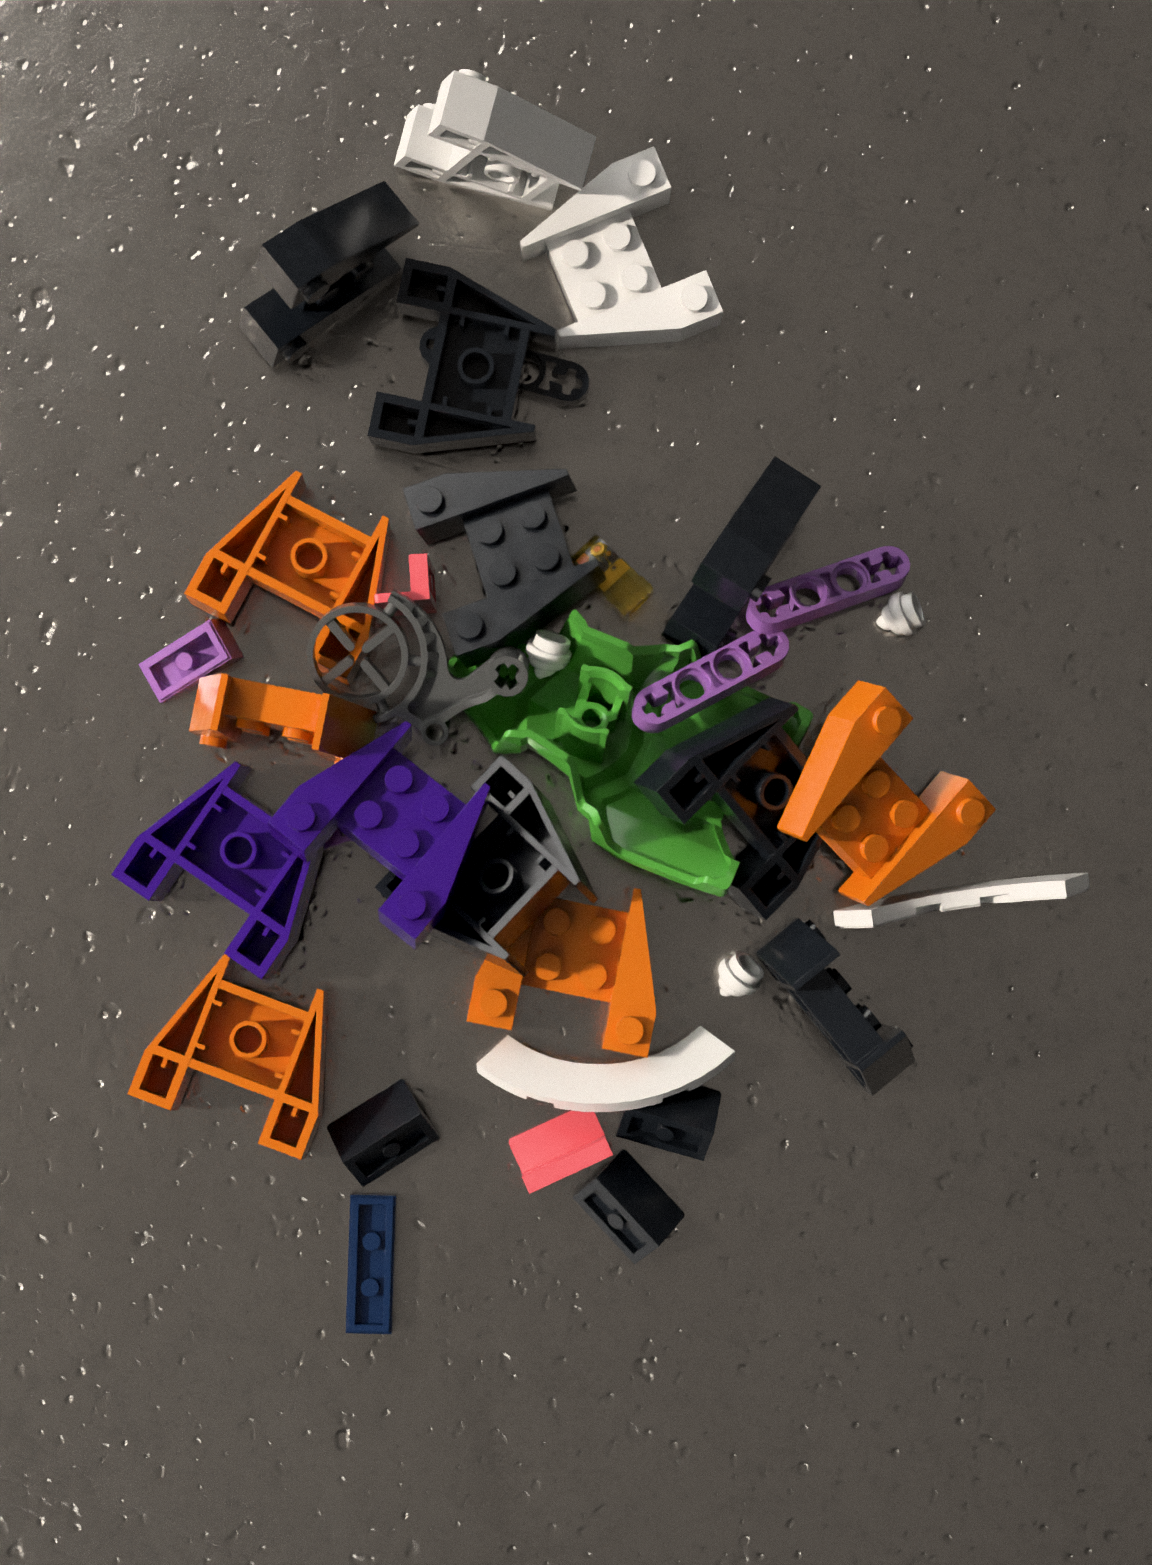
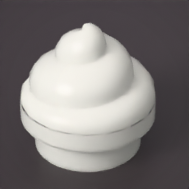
M901 591L889 597L888 604L882 608V615L876 621L880 628L887 631L891 630L901 636L916 634L917 628L925 626L926 623L921 603L916 594L910 592L904 595Z
M537 630L534 638L528 640L526 653L529 655L528 660L534 667L536 677L542 679L566 667L572 655L569 650L571 641L567 637L549 630Z
M737 951L734 955H727L720 962L718 968L720 994L725 997H741L755 993L760 988V980L764 977L761 965L751 955L743 951Z

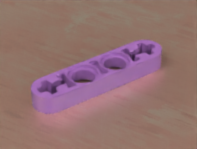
M883 546L767 586L757 602L752 599L749 600L745 615L747 623L758 633L773 634L899 589L905 582L910 570L909 558L904 551L897 547ZM884 563L887 568L895 567V574L892 575L889 570L879 571L881 564ZM844 574L851 575L858 580L860 588L856 591H846L837 584L836 578ZM875 574L871 582L870 575ZM804 588L812 589L819 595L820 602L816 605H805L799 601L796 592ZM784 597H785V598H786V604H785V605H782L783 600H784ZM761 605H765L768 610L777 608L774 617H770L767 612L759 613Z
M754 630L647 686L637 694L632 707L634 724L640 730L647 733L662 732L778 670L783 665L789 651L787 636L782 631L773 634H762ZM761 643L766 647L773 645L776 647L774 656L768 651L763 652L755 657L752 665L750 657L757 654ZM732 660L741 667L742 674L734 679L726 678L719 672L717 665L721 661ZM694 680L703 687L704 695L697 699L687 698L681 693L679 685L683 681ZM668 694H670L672 701L663 706L660 717H657L653 712L644 713L647 703H650L653 708L658 707L666 702Z

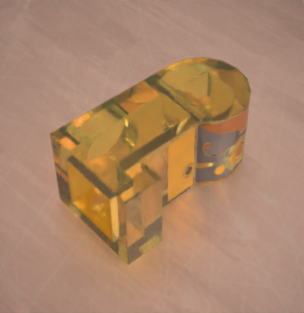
M597 534L593 535L572 555L576 566L594 559L598 560L605 573L606 580L594 590L623 622L653 596L654 588L642 575L640 576L623 558L621 559Z

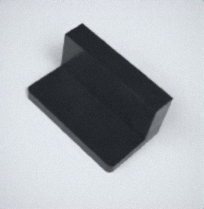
M403 1079L398 1080L327 1126V1130L343 1164L362 1187L440 1139L435 1127L418 1106L409 1086Z
M699 1086L691 1091L686 1089L680 1093L663 1098V1102L656 1105L625 1110L622 1112L616 1137L704 1161L714 1135L721 1093Z
M621 1150L599 1174L583 1185L572 1197L634 1264L657 1249L685 1216L677 1204L626 1150Z

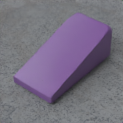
M209 619L138 665L158 701L164 703L198 684L201 677L214 675L243 658V653L225 621Z

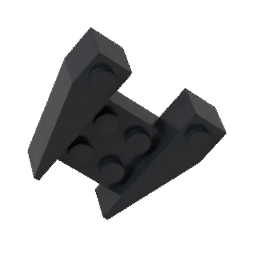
M385 181L299 220L262 244L256 267L272 285L273 289L244 307L239 328L272 368L285 359L288 363L295 361L309 348L308 344L400 271L401 267L385 247L416 228L419 222Z
M406 258L396 301L400 314L437 321L438 327L422 401L377 391L367 435L372 445L418 454L536 440V425L515 421L514 415L530 341L556 347V329L451 267Z
M774 456L701 562L691 580L694 584L670 618L661 635L676 645L690 640L695 641L698 644L701 658L731 643L738 633L731 626L748 600L752 599L757 602L772 578L766 575L767 571L795 530L796 524L818 493L821 485Z
M567 469L445 473L403 488L415 529L427 545L465 531L467 533L487 598L443 613L455 655L466 668L486 662L497 649L503 646L517 648L533 636L537 630H541L606 580L605 573L597 559L575 565L554 499L577 491Z
M772 697L667 749L634 781L661 815L685 824L710 798L713 799L749 842L734 859L740 862L728 894L741 909L765 921L799 887L823 842V839L816 832L805 842L785 834L777 828L808 759L782 728L799 710L795 704Z
M501 754L470 786L475 793L484 783L490 786L488 806L498 815L473 841L447 912L429 935L525 977L529 971L507 951L519 936L570 883L593 904L598 898L550 801L521 771ZM389 871L375 888L388 899L403 880Z
M800 918L792 919L753 951L754 955L776 982L789 992L840 1055L838 1058L868 1094L875 1095L915 1062L911 1049L914 1046L904 1031L897 1026L891 1027L881 1024L866 1005L861 1006L859 1003L854 1005L846 995L852 988L835 968L831 969L828 967L825 969L826 966L841 954L826 941L824 935L810 919L805 923Z

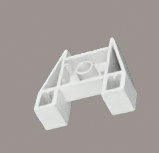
M461 69L459 72L454 70L442 81L436 104L425 103L423 106L418 104L407 115L394 166L435 181L547 210L553 209L559 183L579 191L582 190L596 136L496 85L485 82L486 77L468 69Z
M654 146L609 165L520 241L523 262L542 254H547L575 321L574 324L557 330L559 349L678 342L716 327L721 323L723 309L707 271H702L662 288L634 223V217L669 204L671 185Z

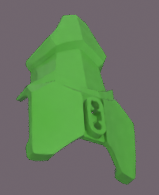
M573 609L559 634L571 641L569 650L572 655L564 669L555 671L551 676L539 679L534 673V667L529 663L527 684L520 693L508 697L497 694L489 701L463 711L483 735L493 753L521 754L530 748L565 773L570 779L578 811L589 820L592 841L610 855L677 883L724 897L730 889L740 862L734 860L723 833L721 821L725 815L724 812L714 801H707L685 824L661 815L634 781L667 749L750 708L770 696L746 686L662 732H644L634 724L632 719V707L637 694L647 686L701 659L698 644L690 640L680 645L633 646L624 640L588 627L586 620L577 610ZM521 644L517 648L523 651L528 658L529 655L526 653L527 644ZM454 654L448 662V668L455 677L464 678L483 663L466 668ZM505 663L501 664L499 675L504 678L509 674L511 679L516 676L517 667L512 664L507 668ZM694 680L683 681L679 685L681 693L687 698L697 699L704 695L703 687ZM668 694L666 702L658 707L653 708L650 703H647L644 713L653 712L657 717H660L663 706L672 701L670 694ZM789 702L795 704L799 710L782 728L799 748L811 725L813 713L796 702Z

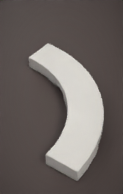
M1088 873L1012 878L908 893L879 899L870 906L861 903L835 910L833 913L835 927H839V929L874 928L913 918L934 910L945 912L981 906L980 903L1066 899L1086 892L1087 889H1090Z
M699 1026L677 1044L659 1053L650 1055L648 1058L613 1064H583L541 1054L507 1035L476 1065L477 1072L521 1098L527 1099L531 1097L536 1100L552 1103L554 1108L564 1110L615 1112L662 1103L663 1098L680 1093L686 1089L691 1091L718 1075L735 1060V1051L702 1026Z

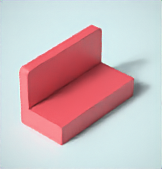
M427 553L410 554L408 556L411 591L401 593L416 602L427 614L437 613L434 567ZM391 593L374 594L375 605L384 609L389 603L387 600ZM399 609L394 614V616L404 615Z
M570 1110L509 1139L510 1148L521 1169L522 1179L529 1194L613 1155V1151L595 1112Z

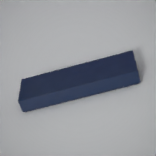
M350 1194L346 1333L392 1334L397 1194Z

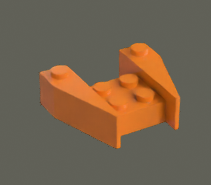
M296 470L206 553L184 594L192 605L230 625L253 584L319 618L331 609L346 603L364 602L375 605L374 594L381 593L391 536L389 518L382 516L371 537L299 500L306 488L303 474ZM347 613L336 617L355 640L356 646L354 650H346L326 625L322 628L316 640V661L320 671L326 673L346 656H354L353 665L336 678V680L348 686H351L361 667L362 659L368 654L362 651V646L374 634L376 617L365 613Z
M220 673L199 679L189 732L201 736L199 742L201 745L226 749L228 741L240 744L242 731L269 737L270 729L282 731L281 736L287 738L288 741L312 745L313 751L336 764L377 739L381 722L375 723L372 717L376 711L331 694H316L234 678L229 674Z
M858 680L828 714L777 828L781 832L805 842L816 832L853 871L851 876L839 888L838 892L845 897L870 906L966 845L996 809L969 779L944 771H940L920 796L917 797L881 758L882 754L914 718L886 687Z
M633 888L628 912L556 898L507 949L529 971L525 977L487 960H484L475 976L467 1022L512 1031L521 985L610 1002L602 1040V1049L648 1058L657 1012L641 889Z
M224 954L144 1050L127 1094L170 1111L179 1110L194 1069L274 1099L258 1144L300 1160L305 1159L323 1113L328 992L317 988L309 1011H304L230 983L229 979L236 961Z

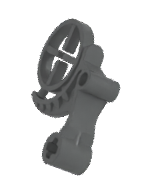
M395 589L391 592L387 600L389 603L384 609L364 602L346 603L331 609L317 622L307 643L306 659L309 672L314 682L324 693L334 695L360 706L375 703L378 712L372 716L375 723L386 721L397 715L419 729L423 740L433 746L441 745L447 740L452 722L451 718L454 715L472 706L485 703L497 694L508 697L520 693L525 688L529 675V660L526 654L519 648L503 646L497 649L490 659L464 678L455 677L448 668L446 648L441 634L432 619L416 602ZM398 609L412 624L419 640L421 655L410 654L406 633L394 617ZM347 613H365L377 617L387 624L364 642L362 646L364 653H369L395 633L401 648V666L391 682L387 680L369 657H364L360 663L361 668L380 689L379 691L356 695L341 691L330 684L353 665L355 659L352 655L346 656L322 675L316 661L315 646L317 637L325 625L346 650L352 651L356 646L355 640L336 617ZM505 663L507 668L514 664L517 667L515 678L511 679L509 674L502 678L499 675L501 664ZM408 665L420 667L419 675L411 689L400 700L389 706L385 698L392 694L400 685ZM439 724L443 729L436 730L430 725Z

